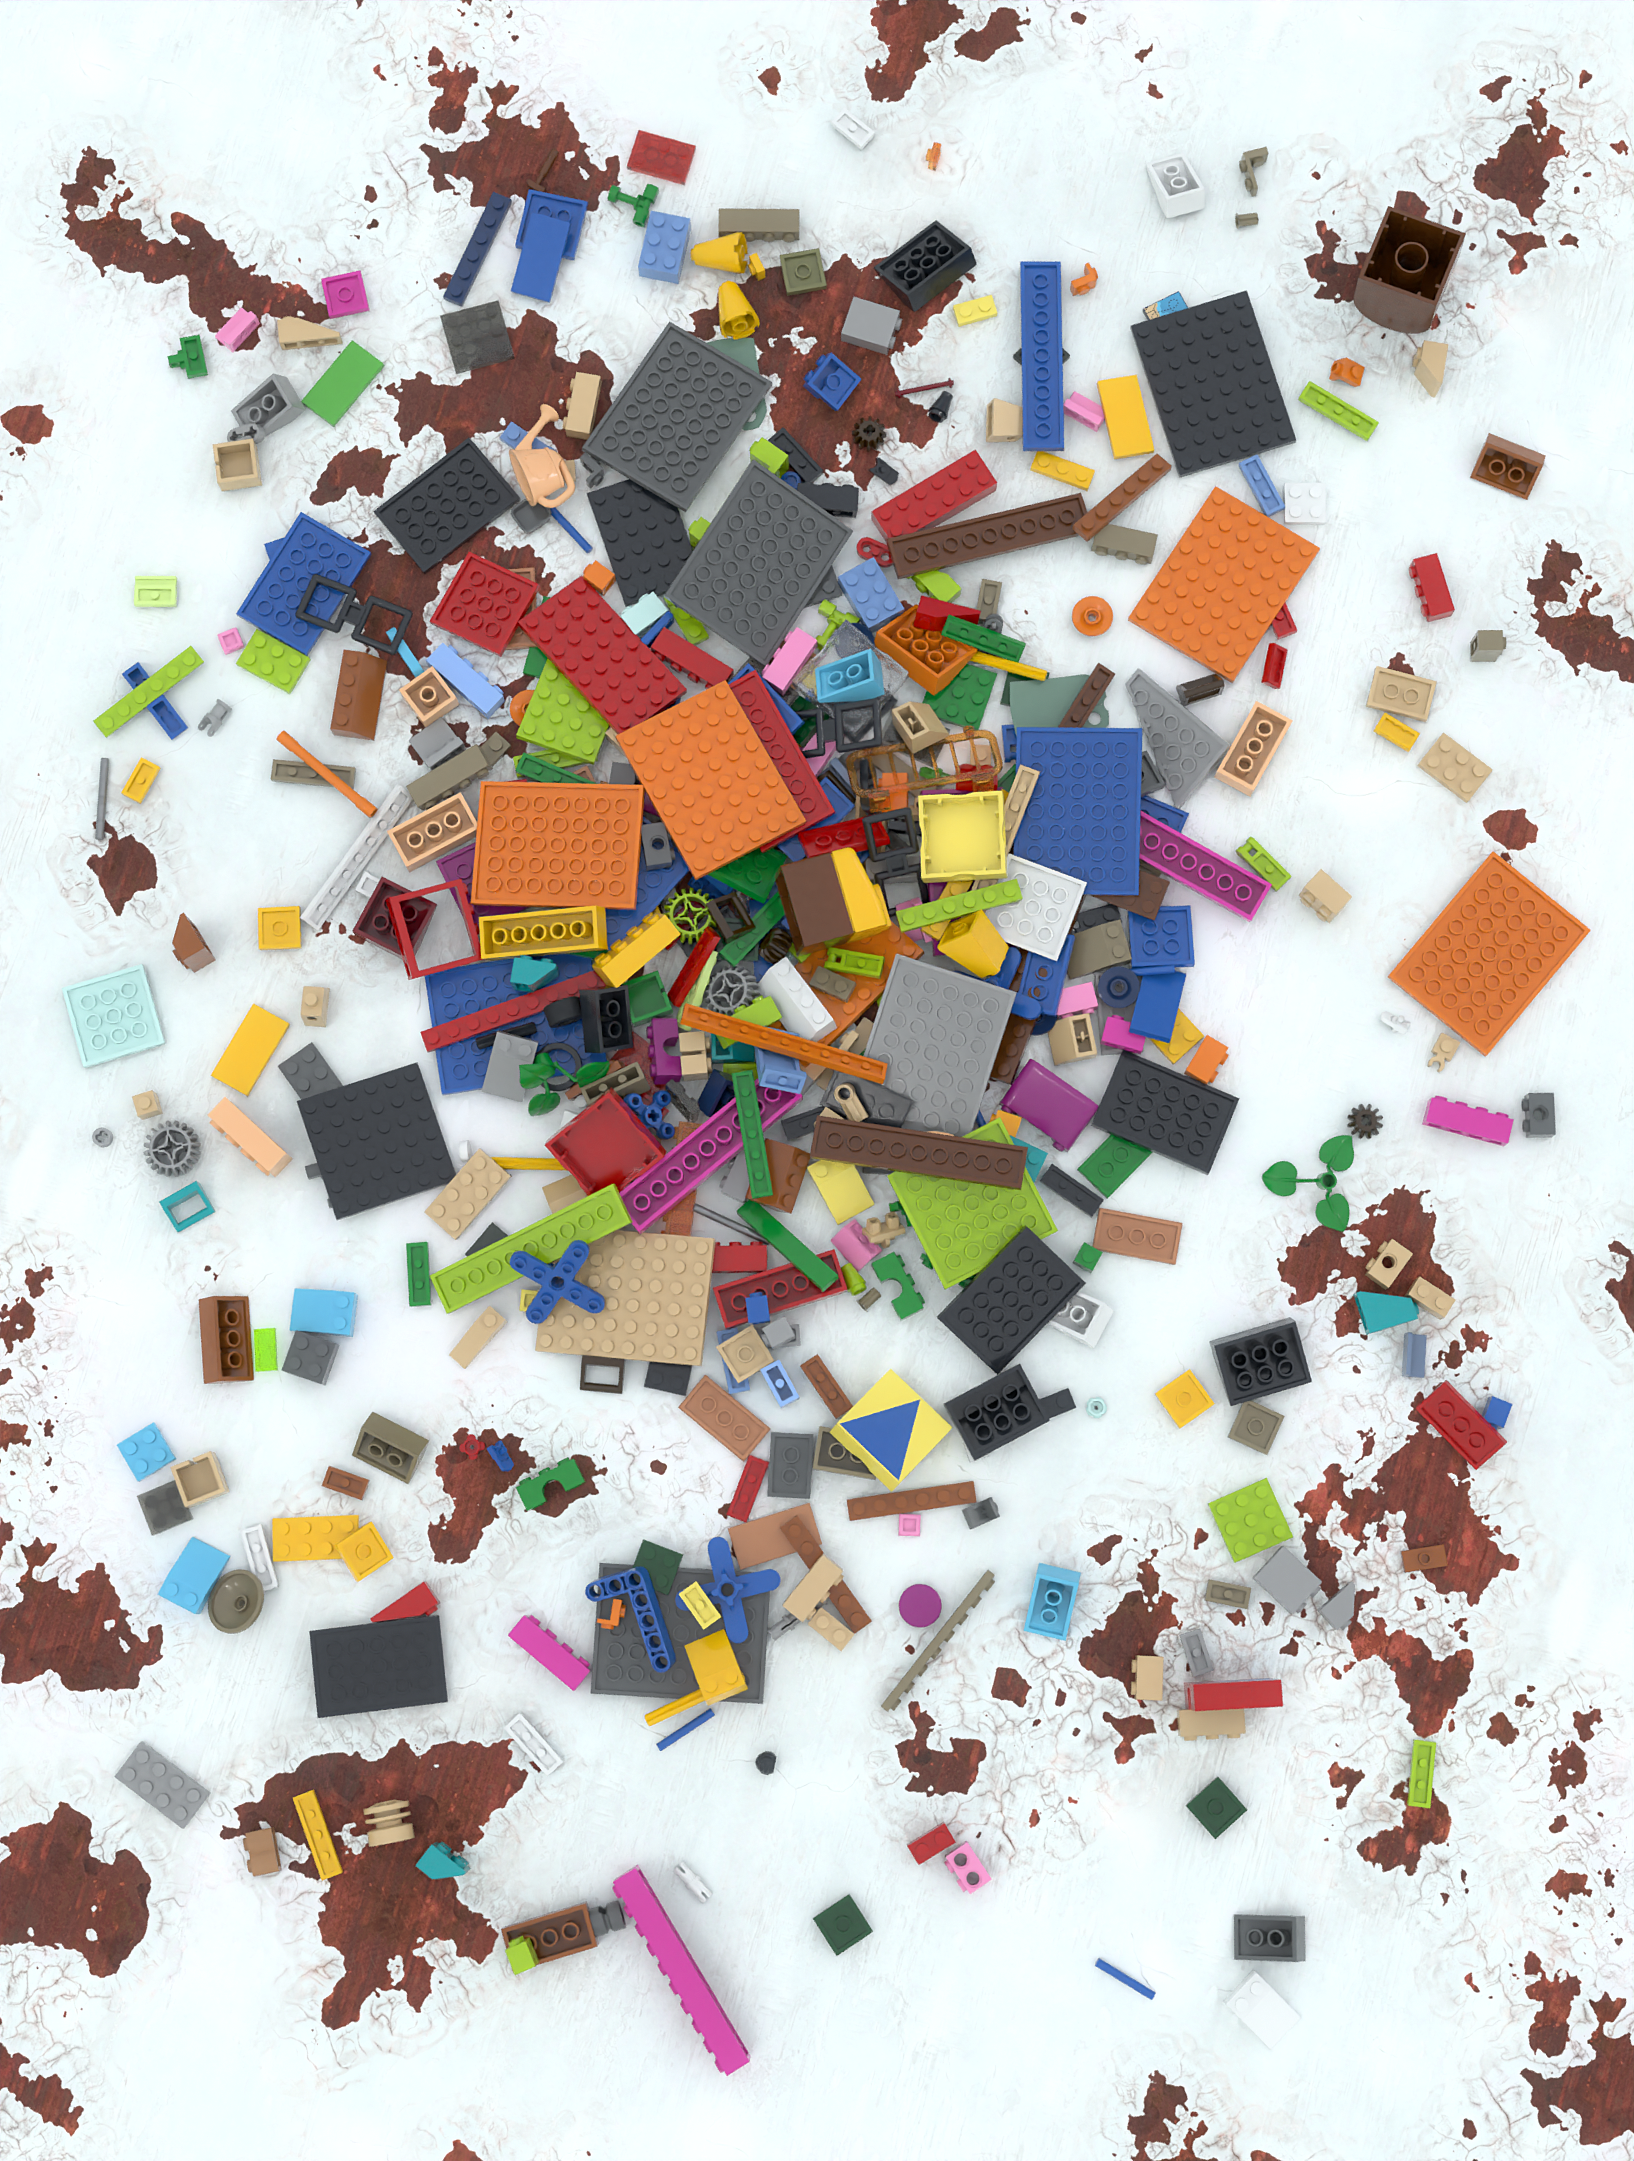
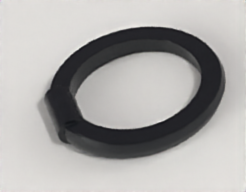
M548 1043L536 1053V1056L541 1053L549 1054L552 1050L557 1049L569 1052L573 1056L576 1065L573 1077H576L577 1071L582 1067V1060L578 1052L572 1046L565 1043ZM570 1079L559 1085L548 1083L550 1091H564L572 1087L576 1082Z

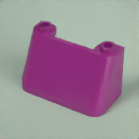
M1033 1059L1028 1060L999 1103L1002 1106L1000 1108L1002 1111L1015 1115L1018 1114L1051 1137V1140L1054 1142L1052 1144L1054 1148L1060 1152L1065 1150L1067 1153L1099 1108L1091 1099Z

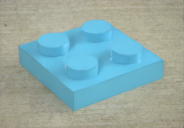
M154 1422L117 1444L138 1482L176 1460Z

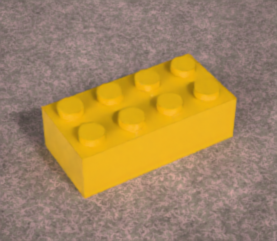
M652 912L647 914L642 919V924L629 929L626 932L627 936L623 940L618 939L610 946L611 950L606 954L601 953L594 959L595 963L592 965V968L606 985L618 988L680 935L679 931L665 914Z

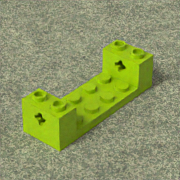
M763 437L758 442L755 441L750 447V462L754 459L780 479L789 470L788 455ZM700 517L698 521H693L688 529L690 544L693 548H695L710 525V522L703 517Z

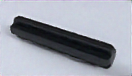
M534 1022L502 1030V1032L525 1037L537 1033V1028ZM497 1032L476 1038L478 1049L493 1046Z

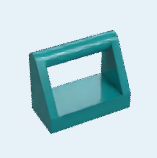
M197 1181L159 1201L177 1232L186 1229L215 1212L201 1184ZM199 1194L207 1207L178 1223L171 1209Z

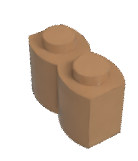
M274 1827L246 1833V1838H243V1845L245 1851H248L250 1859L247 1860L249 1873H252L253 1877L281 1871V1861Z

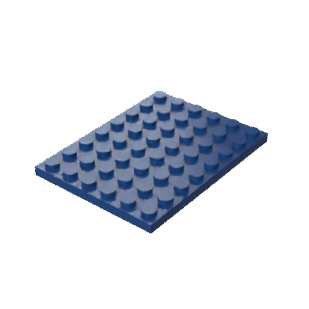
M1017 727L1016 774L1019 766L1023 765L1039 771L1040 775L1014 839V856L1087 882L1083 895L1139 896L1143 729Z
M569 954L532 957V960L541 961L542 958L553 960V963L559 969V976L541 989L593 971L592 960L589 958ZM514 958L460 966L426 975L425 983L432 1028L531 993L514 990L510 983ZM544 1012L435 1050L442 1095L481 1090L483 1088L493 1046L478 1049L476 1038L530 1022L535 1023L537 1033L525 1036L524 1038L539 1041L536 1053L548 1043L561 1042L572 1046L578 1052L582 1060V1067L593 1062H606L607 1057L606 1053H585L582 1019L566 1026L550 1028ZM557 1049L549 1053L553 1062L557 1061L559 1066L569 1074H574L575 1060L569 1052ZM556 1068L555 1074L550 1078L562 1077L566 1075H564L561 1071H559Z

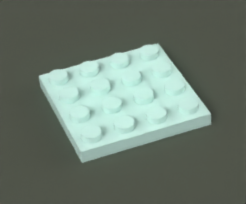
M143 964L62 988L84 1068L166 1044Z

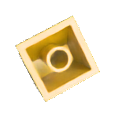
M981 909L949 923L937 948L980 978H984L988 975L994 976L1000 971L1009 946Z

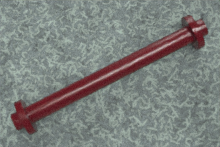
M948 378V381L905 390L897 388L895 396H898L899 399L901 395L946 386L952 388L954 381Z

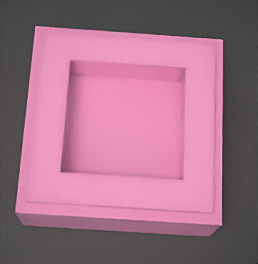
M237 627L217 634L225 655L244 648Z
M899 1514L898 1536H920L921 1515Z

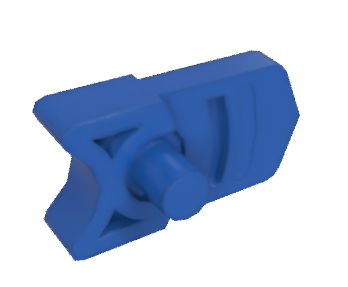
M501 1440L495 1446L491 1445L487 1448L501 1471L509 1472L512 1469L514 1463Z

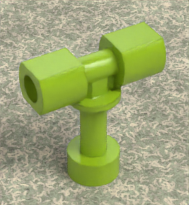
M825 599L821 603L818 613L828 618L827 622L829 625L822 636L817 635L815 638L817 640V649L826 652L830 647L829 639L836 628L841 629L846 624L860 622V618L849 612L846 615L836 610V605Z

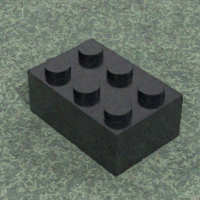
M606 985L579 990L585 1053H606L634 1048L628 985H620L618 988Z

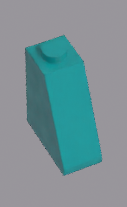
M1362 1291L1353 1294L1366 1335L1418 1319L1419 1308L1417 1303L1412 1301V1298Z

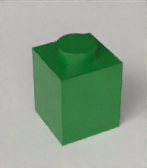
M1084 1242L1073 1264L1091 1273L1103 1252Z

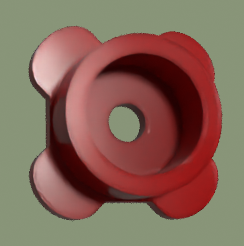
M470 1434L467 1436L464 1444L460 1445L459 1449L461 1452L469 1455V1459L475 1460L477 1459V1454L485 1449L484 1442H479L475 1435Z

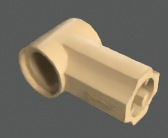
M850 1083L840 1084L836 1088L834 1096L842 1106L848 1119L860 1122L867 1118L868 1114L855 1093L853 1085ZM841 1088H847L850 1091L849 1098L841 1097Z

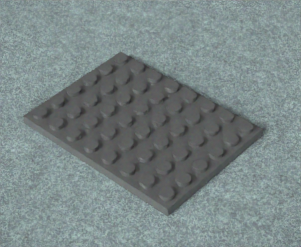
M669 321L585 442L582 451L686 512L772 387V381Z
M753 459L663 597L765 667L853 533V530Z
M599 1563L598 1578L631 1569L633 1565ZM678 1568L669 1595L655 1591L676 1656L675 1664L662 1673L655 1671L652 1667L628 1592L597 1601L590 1694L679 1699L700 1689L684 1645L722 1629H725L726 1632L720 1603L714 1604L722 1617L703 1629L690 1610L684 1611L677 1607L675 1597L679 1591L688 1588L696 1581L699 1585L715 1582L711 1569ZM735 1571L736 1577H737V1576H741V1575H746V1574L754 1573V1572ZM614 1579L615 1587L620 1589V1582ZM727 1583L722 1586L723 1595L730 1596L733 1594L734 1588L731 1584ZM599 1586L597 1594H601V1589ZM770 1591L741 1598L748 1626V1637L741 1643H734L730 1639L729 1642L745 1677L748 1689L721 1700L722 1702L763 1704ZM640 1594L641 1601L647 1603V1597ZM613 1599L623 1600V1605H626L625 1617L620 1618L619 1626H614V1630L601 1628V1623H597V1618L610 1620ZM647 1615V1621L654 1624L653 1617ZM654 1635V1642L661 1644L660 1638ZM660 1656L661 1663L667 1665V1659Z

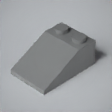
M272 374L235 406L231 412L239 426L253 423L260 425L264 428L265 436L294 421L306 409L288 378ZM255 430L254 433L249 435L254 437V434L257 433V430Z
M497 1031L482 1092L523 1102L526 1089L519 1082V1065L533 1064L539 1041Z

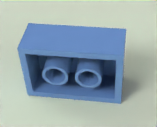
M656 211L650 212L638 265L640 277L679 284L691 232L690 218Z
M874 557L838 576V584L856 616L860 618L861 624L870 629L872 633L883 628L904 613V607Z

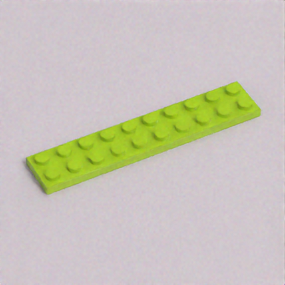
M611 1184L430 1275V1278L446 1313L449 1314L524 1277V1275L515 1271L510 1265V1258L514 1252L524 1251L546 1264H550L562 1257L572 1241L582 1240L590 1244L633 1222L616 1185Z

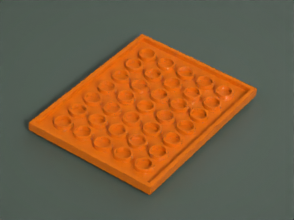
M1215 486L1128 617V621L1233 683L1269 629L1272 621L1311 565L1320 548Z
M726 680L615 736L695 880L806 824L803 814Z
M481 781L471 904L558 908L600 906L605 907V909L636 910L641 827L645 796L644 786Z
M1492 851L1389 974L1388 978L1486 1057L1591 930Z

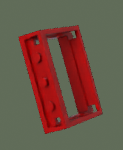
M462 879L385 899L408 980L483 960L481 959V945L477 936L480 934L477 923L473 922L472 915L474 910L472 904L468 903L466 897L468 889L465 882L462 883ZM455 887L474 956L419 971L399 902Z

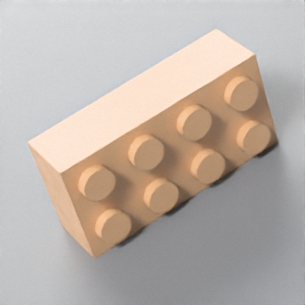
M1256 701L1214 777L1251 797L1293 720Z
M460 792L387 832L405 866L411 872L475 838L477 821Z
M226 1097L208 1114L212 1119L209 1123L220 1133L226 1132L225 1138L237 1148L241 1146L240 1152L252 1162L256 1160L257 1163L255 1165L267 1176L272 1174L276 1177L293 1159Z

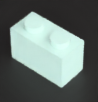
M652 592L643 595L633 607L628 606L624 609L621 618L633 633L641 638L668 610L656 594Z

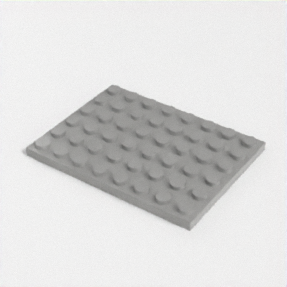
M896 953L863 1056L888 1063L883 1084H876L914 1100L902 1128L924 1132H945L957 1137H962L972 1132L1017 992Z

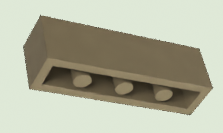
M719 208V237L742 232L745 235L746 242H753L754 240L794 242L799 240V209Z
M475 744L410 783L406 788L416 806L421 810H428L437 805L438 801L452 797L454 795L453 792L458 789L469 787L473 780L486 777L493 767L482 747Z

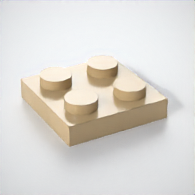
M753 1325L716 1347L738 1384L759 1372L760 1369L775 1362Z

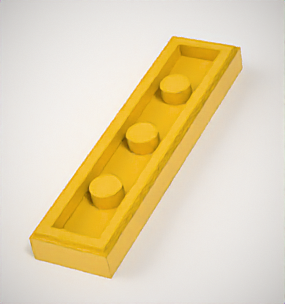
M311 1790L293 1797L321 1880L343 1873L315 1791Z

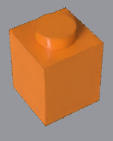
M596 560L593 564H588L583 571V578L602 596L616 582L615 574Z

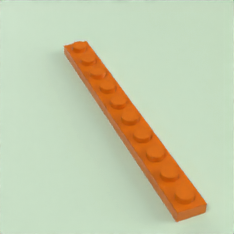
M685 1003L680 1021L682 1025L883 1084L888 1063Z

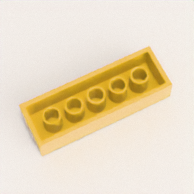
M586 906L479 917L481 959L492 961L513 959L514 957L520 958L521 955L534 957L608 950L605 907Z

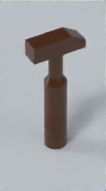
M556 149L551 150L539 171L536 182L527 180V185L531 190L545 192L546 188L541 186L540 183L547 176L559 154Z

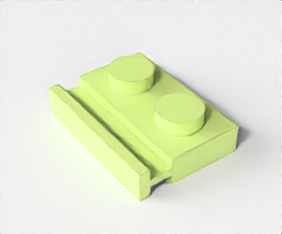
M135 576L134 606L176 607L177 577Z

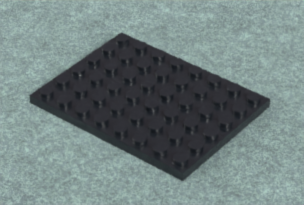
M1247 290L1131 325L1130 329L1179 478L1296 443V437Z

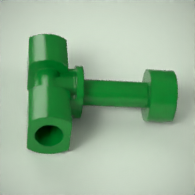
M647 184L643 195H638L636 198L622 193L620 187L612 185L607 200L613 203L620 200L634 205L636 213L633 218V224L645 228L650 215L648 210L650 205L655 203L659 188L652 184Z

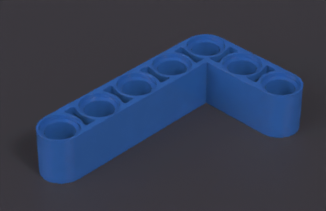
M634 1567L597 1578L588 1584L585 1594L589 1600L594 1602L628 1592L653 1669L662 1673L675 1664L676 1656L649 1573L644 1567ZM634 1573H636V1574H638V1575L640 1576V1578H641V1582H640V1583H638V1582H636V1581L634 1580V1578H633V1574H634ZM614 1579L620 1582V1589L615 1587ZM594 1585L600 1587L601 1594H597L594 1591ZM640 1594L647 1597V1603L641 1601ZM647 1615L653 1617L654 1624L647 1621ZM654 1635L660 1638L661 1644L654 1642ZM660 1656L667 1659V1665L661 1663Z

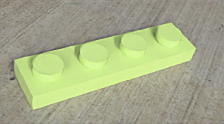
M714 950L679 1008L676 1017L679 1028L691 1031L692 1027L680 1024L685 1003L697 1007L702 1004L705 988L709 984L710 974L717 960L718 952Z

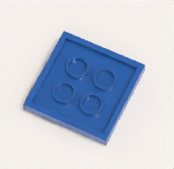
M529 189L515 247L522 249L531 213L534 212L571 223L562 258L575 260L588 208V201Z
M1190 905L1161 906L1155 921L1127 910L1130 954L1132 958L1131 968L1164 965L1194 967Z

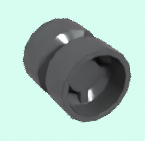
M618 1900L607 1903L605 1908L598 1906L589 1909V1916L596 1937L608 1934L610 1929L618 1931L626 1928L623 1911Z

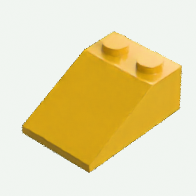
M725 1629L684 1645L698 1685L708 1706L748 1689Z

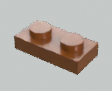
M329 1466L322 1486L363 1500L370 1480Z

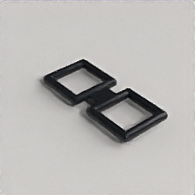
M318 574L312 576L295 613L296 618L334 633L341 631L344 622L355 626L351 634V638L354 641L390 655L396 654L413 617L411 610L375 596H369L365 606L354 602L357 595L356 589ZM318 583L347 594L335 624L305 613ZM374 605L403 616L391 645L361 634Z
M879 698L837 704L834 707L835 719L824 720V710L822 708L795 712L801 719L816 717L817 749L801 751L805 759L824 756L825 743L836 741V751L838 753L880 747L882 745L881 703ZM872 707L874 739L844 744L843 712Z
M905 807L864 817L862 823L870 860L872 862L886 861L887 871L876 873L874 879L875 884H878L881 888L889 917L896 916V908L889 909L883 881L885 879L916 873L922 904L929 903L927 883H924L921 878V863L908 866L906 855L919 851L911 808ZM904 817L910 846L877 853L871 824Z

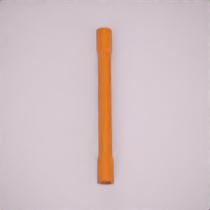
M282 731L278 735L276 740L315 770L353 802L369 818L375 815L378 808L354 791L304 749L286 731Z

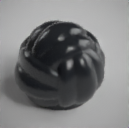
M770 1751L759 1754L755 1760L756 1768L764 1775L773 1773L777 1756Z

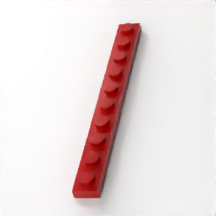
M593 970L421 1031L420 1033L426 1050L429 1053L544 1012V1007L555 1001L572 996H578L580 999L579 990L606 986V984L596 971Z

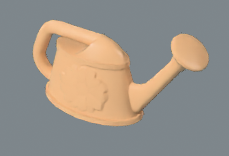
M542 404L540 407L541 417L515 450L509 449V457L516 479L529 504L535 506L539 503L547 508H555L562 505L574 494L575 483L564 459L559 453L548 447L532 449V442L544 425L550 421L556 422L559 420V415L554 408ZM564 478L567 489L554 500L546 499L545 497L564 487Z

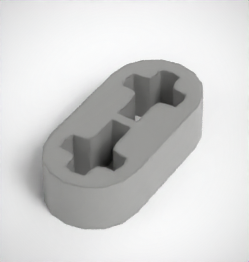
M254 423L233 428L228 432L227 441H235V438L241 435L243 437L238 438L237 441L253 439L255 444L263 441L265 430L262 426ZM255 430H257V433L254 434V437L249 435L254 433Z

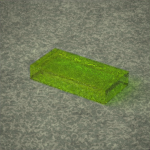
M276 1328L254 1329L255 1372L278 1371Z

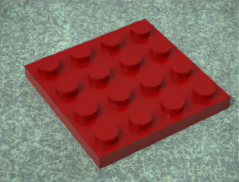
M468 552L430 619V623L502 657L519 626L518 621L525 616L540 589V585L476 554Z

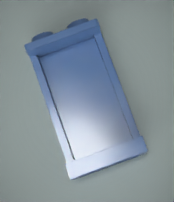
M771 1028L777 1031H781L787 1034L800 1037L798 1033ZM754 1046L759 1086L800 1094L807 1076L806 1072L800 1071L799 1059Z

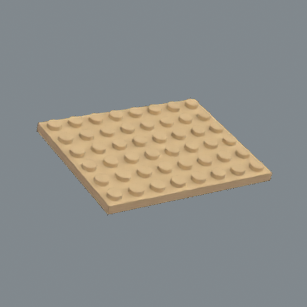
M616 1230L588 1244L589 1255L575 1275V1280L601 1294L605 1299L604 1309L599 1313H590L561 1297L546 1320L538 1324L535 1351L702 1366L716 1239L644 1232L640 1235L638 1232Z

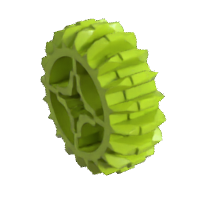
M690 888V894H686L685 889L681 890L682 896L675 892L674 897L676 900L668 899L672 906L665 905L664 909L668 912L663 914L668 917L679 931V936H681L680 942L684 943L685 939L688 938L689 944H692L693 938H696L697 942L699 941L707 926H717L706 909V903L713 899L707 901L709 898L708 893L701 896V889H698L697 893L694 894L693 888ZM690 901L701 903L705 909L694 908ZM684 903L685 910L683 913L678 914V917L674 918L676 909ZM688 908H690V912H692L693 915H697L694 916L693 919L694 925L692 924V920H690L689 917H686L689 913ZM704 915H708L707 922L698 930L697 922L699 919L704 918ZM676 924H688L692 931H685Z

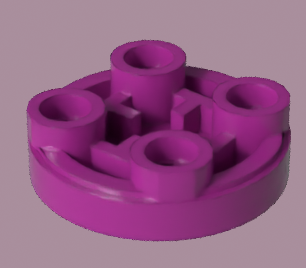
M916 1584L908 1587L902 1593L899 1600V1612L904 1621L909 1625L920 1628L927 1627L933 1624L940 1616L942 1602L939 1594L932 1587L925 1584Z

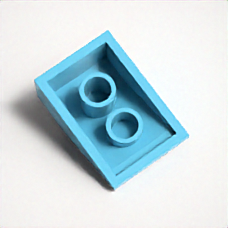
M871 648L815 669L817 699L819 703L852 702L884 695L882 665Z
M295 1288L289 1331L298 1330L307 1333L353 1337L358 1295L353 1292Z
M192 1537L167 1575L157 1595L194 1614H201L214 1585L217 1583L231 1556Z
M1039 1563L1024 1631L1066 1641L1078 1590L1080 1572Z

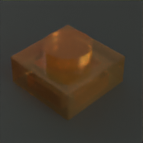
M934 142L932 149L928 148L926 161H929L928 169L936 171L942 144Z

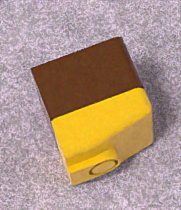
M843 848L832 851L831 854L828 852L781 865L775 874V882L797 957L843 945L846 942L850 943L872 937L891 927L881 888L878 884L872 885L856 852L852 848Z

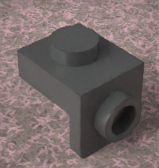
M585 452L580 457L581 465L591 473L586 479L587 486L591 489L594 485L597 486L602 482L604 471L600 466V461Z
M992 1497L962 1510L970 1530L1000 1517L998 1506Z

